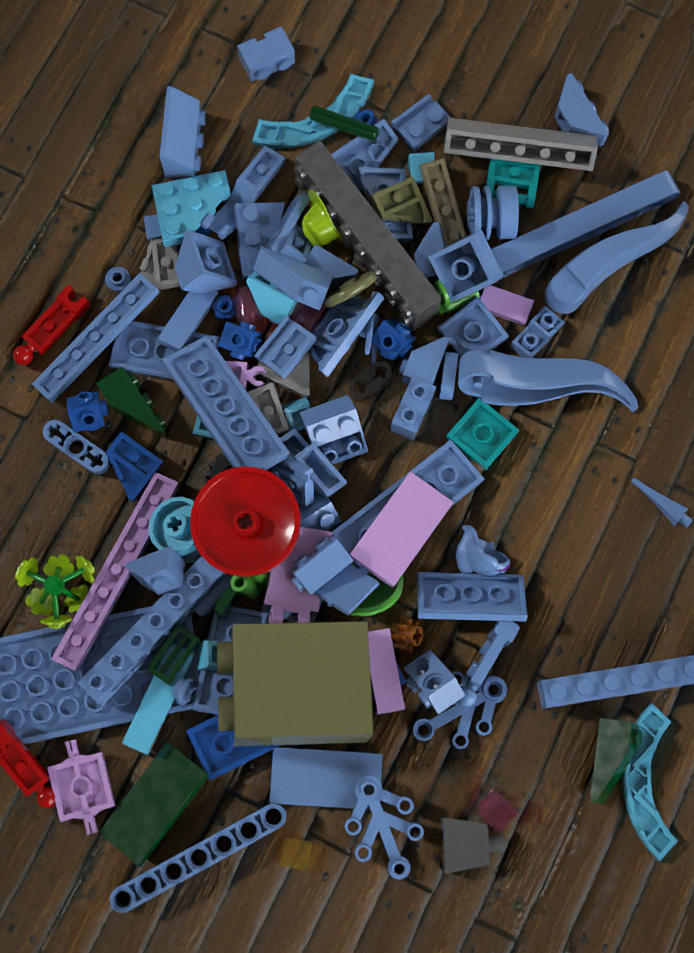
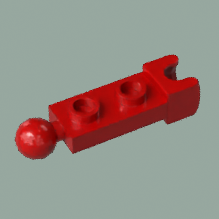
M71 285L66 286L55 302L22 335L27 344L20 345L13 351V359L17 364L28 365L31 363L35 350L43 355L77 318L80 319L89 309L90 303L85 297L72 302L76 293Z
M1 719L0 765L26 797L35 791L39 806L46 809L54 807L56 802L52 787L44 785L50 779L49 774L19 739L16 731L8 721Z

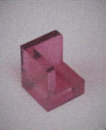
M492 790L474 809L498 833L513 818H517L520 814L496 790Z

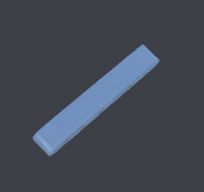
M279 804L267 805L117 887L110 895L111 907L120 913L127 912L277 830L286 821L287 814L285 809ZM276 808L281 812L282 818L278 824H271L267 821L266 814L269 809ZM245 822H252L256 825L257 833L254 837L247 838L243 835L242 826ZM225 835L231 839L232 847L229 851H222L218 848L217 840L220 836ZM196 849L205 851L207 855L205 864L198 865L193 861L192 856ZM171 863L179 864L182 869V874L177 879L170 877L168 874V867ZM146 877H152L156 881L157 885L154 892H147L143 888V881ZM120 891H127L130 894L131 902L128 906H123L118 902Z

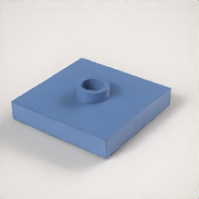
M476 297L437 327L443 337L449 338V345L458 353L460 359L466 352L473 350L489 353L490 350L495 349L509 338V335L479 297Z

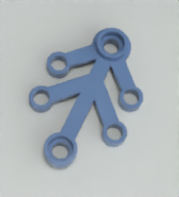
M459 671L452 672L453 675L461 677L460 687L466 686L465 683L469 677L464 676ZM496 676L486 678L481 686L476 689L479 692L476 693L477 699L473 706L464 708L455 702L454 707L431 720H418L412 729L414 737L419 741L430 740L437 728L461 715L457 733L452 737V744L457 749L466 748L469 743L468 732L474 709L484 701L482 717L476 723L475 730L481 736L490 734L495 704L501 702L507 694L505 682ZM490 685H495L498 688L496 695L489 693L488 688ZM481 722L488 724L489 728L485 733L479 730ZM421 725H425L428 728V733L425 736L420 735L418 732V728ZM459 735L465 738L463 746H458L455 742L456 737Z
M364 775L355 784V793L358 800L351 817L345 821V830L350 835H357L361 831L360 820L369 804L373 815L361 843L355 848V856L361 862H366L371 858V847L379 830L390 858L387 865L389 874L395 879H404L410 872V864L405 856L400 855L390 827L406 833L413 841H418L423 837V828L417 822L410 823L383 811L379 800L396 806L401 814H409L413 810V802L407 796L400 797L382 789V784L376 776ZM368 784L374 787V791L371 794H366L363 791L364 787ZM404 800L410 802L407 810L400 808V803ZM351 821L358 823V828L354 831L348 828V824ZM412 827L420 829V833L417 836L410 834ZM360 848H366V849H368L369 852H368L367 856H365V857L359 856V855H358L359 849H360ZM403 864V872H395V865Z

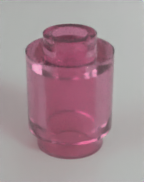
M249 287L239 288L235 296L237 321L239 323L243 321L257 325L262 320V315Z

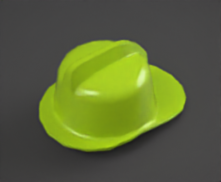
M309 190L308 195L312 207L303 217L302 230L313 247L315 244L322 247L335 239L342 242V237L333 225L322 200L315 191Z

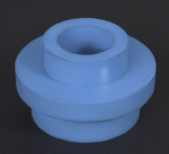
M114 267L107 272L105 282L110 290L122 292L131 282V276L125 268ZM115 276H122L120 281H113Z
M181 678L177 682L173 690V698L177 700L178 704L185 705L194 699L197 689L195 687V680Z

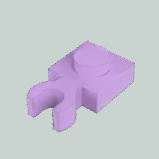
M225 361L244 389L247 390V382L256 387L265 385L263 381H256L255 379L258 373H266V369L263 367L255 366L249 370L247 362Z

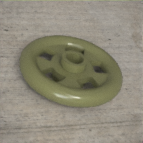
M369 271L343 283L324 299V306L330 308L355 297L362 290L373 284L377 280L378 275L374 271Z

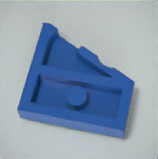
M123 432L118 435L106 451L132 503H135L148 486L154 473H158L164 465L161 459Z

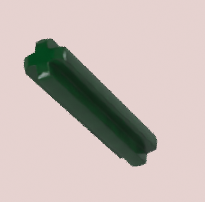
M316 105L312 106L309 112L310 119L371 141H376L379 135V128L377 126Z

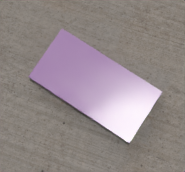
M409 472L350 553L351 558L393 588L454 502L418 476Z

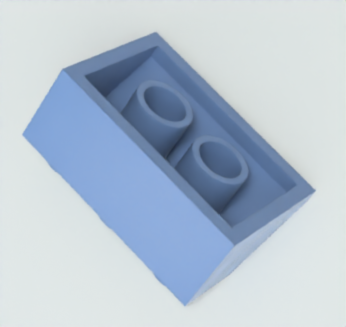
M167 86L160 160L165 178L184 179L196 176V171L201 169V156H198V148H203V133H200V127L205 126L206 113L205 110H201L200 100L172 86Z

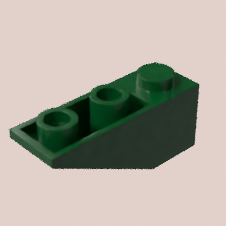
M121 367L96 383L114 412L162 438L167 437L164 430L167 424L159 413L154 415L150 409L154 405L146 392L141 395L136 388L140 383L133 372L127 374L125 369Z

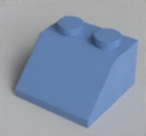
M482 230L428 256L439 280L448 293L450 303L483 289L503 277Z

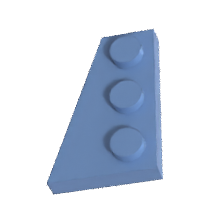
M385 119L374 125L379 128V135L376 141L358 136L331 154L359 191L362 190V187L355 173L357 167L378 168L398 141V137Z
M357 167L355 170L371 207L369 196L406 180L405 169ZM383 221L398 242L410 243L413 240L411 223Z
M285 202L235 204L234 211L242 280L247 279L254 272L253 268L261 246L266 248L281 222Z

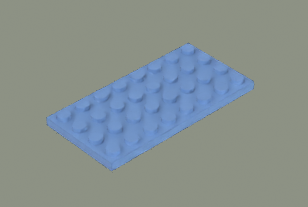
M151 607L109 615L78 673L51 659L71 623L65 624V627L59 629L44 628L0 637V720L6 719L24 745L132 722L154 677L146 669L163 644L103 706L98 704L78 682ZM190 615L180 626L195 635L192 616ZM181 632L179 633L173 644L177 645L181 638L184 636ZM188 639L183 648L187 649L192 640ZM196 647L193 651L196 655L184 678L186 680L188 678L195 680V687L198 685L201 670H198V648ZM160 661L159 664L156 666V668H155L156 670L158 669V667H159L161 661ZM174 699L168 714L191 710L194 699L185 705L178 704L177 700Z

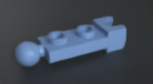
M496 621L487 636L491 641L487 639L479 650V653L482 654L478 663L474 661L466 672L469 678L465 683L466 686L461 687L465 696L456 701L460 706L464 708L471 707L476 702V689L481 686L502 648H505L513 641L520 629V626L513 621Z

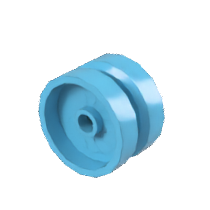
M173 497L162 502L154 510L149 521V536L152 543L159 550L171 546L186 563H195L202 555L194 544L190 529V516L194 501L185 497Z

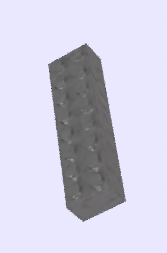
M319 140L295 156V182L302 192L306 191L307 193L312 189L320 197L333 225L342 237V242L340 243L345 249L349 248L352 251L354 261L361 269L364 267L367 272L374 271L378 275L377 280L372 285L375 288L379 287L384 293V300L389 307L392 308L394 306L399 313L398 318L400 322L409 326L414 332L436 317L441 303L440 295L323 143Z

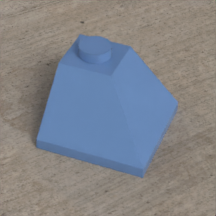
M191 230L185 232L175 265L181 289L196 294H204L236 286L237 281L224 242Z

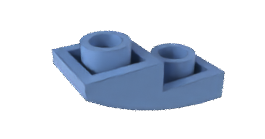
M545 306L512 341L509 347L521 357L534 358L565 322Z

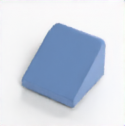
M158 215L144 216L148 242L151 239L162 238Z

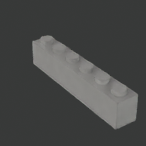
M448 118L444 153L587 171H593L598 149L597 138L594 135Z

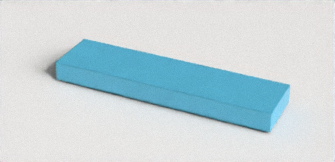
M172 643L166 654L163 656L157 671H159L163 664L166 662L172 651L177 646L176 644ZM181 649V651L174 659L168 670L165 672L164 675L166 677L172 671V669L174 668V666L181 658L186 649ZM192 652L170 686L154 675L122 744L146 755L149 754L174 701L173 690L177 682L181 678H185L196 655Z

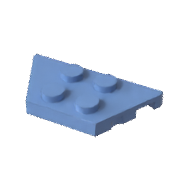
M378 291L372 292L371 298L362 299L359 295L330 307L312 331L317 340L309 350L313 359L318 363L319 370L326 377L331 374L383 301L384 297Z

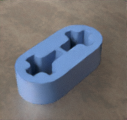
M445 352L439 399L451 401L453 399L458 353Z

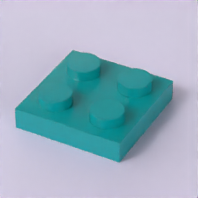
M478 398L446 435V439L448 441L452 440L459 450L486 471L518 434L519 429L487 403H483L481 398Z

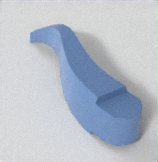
M683 201L678 206L676 212L665 221L619 233L582 251L570 260L547 285L544 294L547 306L559 314H569L575 311L606 278L621 267L668 241L680 229L688 213L689 205Z
M473 350L466 352L459 361V389L465 394L481 398L483 403L503 406L531 405L586 392L602 393L615 398L632 412L638 408L634 394L614 372L601 364L589 360L525 358L492 350L489 353Z

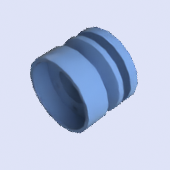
M472 186L469 201L467 202V225L470 235L482 229L486 240H489L491 231L495 228L498 240L516 239L519 220L516 186H498L495 198H492L489 186H484L482 198L479 186Z

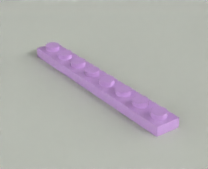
M157 472L154 473L51 659L54 662L78 673L131 576V573L125 568L126 563L141 558L151 539L149 536V521L154 510L162 502L175 496L180 487L179 482Z

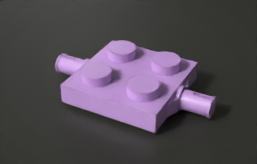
M74 739L65 742L69 758L61 764L47 768L60 822L73 818L83 819L86 835L98 832L94 815L102 810L115 807L116 804L103 752L89 756L80 755L77 740Z

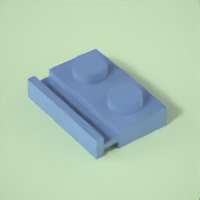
M428 94L391 122V127L398 132V135L414 152L445 129L448 118L451 117Z
M286 316L254 356L269 369L285 379L317 339L312 333Z
M290 456L271 467L272 473L286 483L297 502L304 506L314 503L313 479L310 478V473L313 472L311 467Z

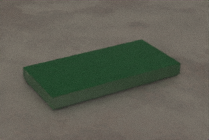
M166 742L98 833L133 863L142 867L209 777V774L173 745Z

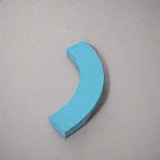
M350 74L344 89L327 110L354 118L355 114L361 110L373 88L374 80ZM310 116L306 117V120L293 123L291 121L273 122L259 119L252 139V145L276 149L301 147L323 140L338 132L339 129L310 119Z
M649 703L635 723L639 725V730L642 732L641 745L637 746L635 756L622 774V789L626 809L637 835L655 859L661 861L678 840L668 830L658 810H656L652 797L650 768L653 753L671 721L655 705Z

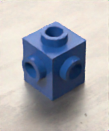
M387 319L383 320L373 334L372 343L379 348L378 351L383 357L393 360L405 358L412 351V343L416 337L410 333L411 329L403 322Z
M241 321L240 325L226 322L218 346L230 350V356L245 360L246 356L255 358L254 355L262 346L261 338L263 334L254 331L256 326Z
M98 391L92 393L82 392L77 396L67 398V412L74 433L84 430L94 431L105 426L104 416L108 415L106 401L100 400Z

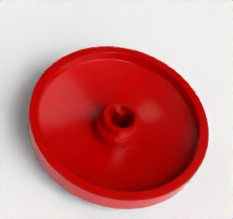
M248 466L225 470L210 479L195 498L190 516L191 535L202 557L216 569L238 577L259 576L272 571L282 564L293 551L301 528L300 509L295 496L286 483L267 470Z

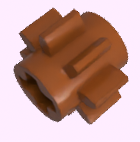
M401 617L400 623H394L391 626L390 633L392 642L395 643L394 648L412 652L413 646L421 644L423 630L418 626V621Z

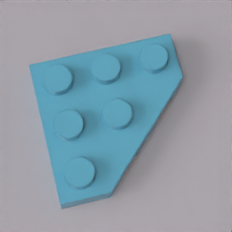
M225 170L152 185L164 248L182 244L185 232L188 230L195 232L209 214H215V208L220 202H225L231 194Z

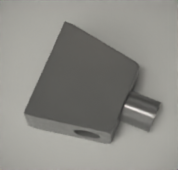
M441 818L444 873H453L489 865V852H505L504 835H488V824Z

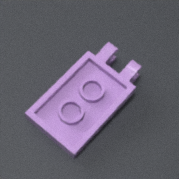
M301 527L299 538L289 557L278 567L269 571L264 599L265 604L271 605L269 623H283L284 611L297 613L295 623H310V611L318 612L321 598L314 593L310 595L306 590L300 592L291 581L294 575L290 569L294 567L293 562L303 554L308 556L312 553L317 542L325 537H328V539L332 537L331 531Z

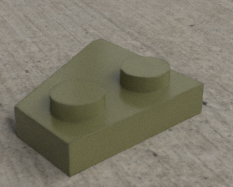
M413 176L368 197L374 211L382 221L425 225L433 221Z

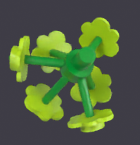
M67 555L50 556L48 559L49 563L45 564L43 568L44 573L49 575L48 578L37 574V559L33 557L28 561L24 560L17 569L15 579L18 580V586H28L34 579L44 584V588L41 590L33 588L31 594L26 597L25 603L27 606L32 607L31 611L33 614L41 613L44 616H48L53 611V616L40 620L42 624L49 625L50 629L63 628L67 622L72 621V617L69 615L59 616L58 595L62 593L67 596L65 598V605L69 607V612L74 614L79 610L89 592L87 585L83 584L79 588L73 587L69 591L65 589L64 583L69 582L80 574L83 575L86 581L94 582L92 576L95 573L93 564L88 559L85 560L83 556L75 557L78 568L76 571H74L75 566L70 563V558Z

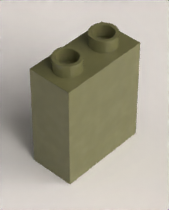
M368 622L233 624L232 641L217 642L218 675H232L233 697H218V732L233 731L234 746L367 742L373 735Z

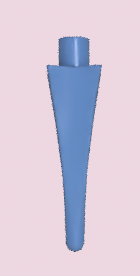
M636 478L631 480L674 526L679 522L687 528L692 523L693 519L685 514L689 508L656 492Z

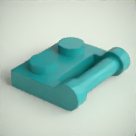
M490 159L486 186H489L492 198H495L496 195L494 184L516 186V188L528 190V195L518 194V203L526 205V208L533 209L540 165Z

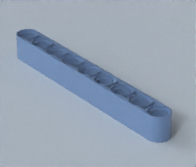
M663 171L491 249L501 269L502 278L660 207L678 197L680 191L669 171Z

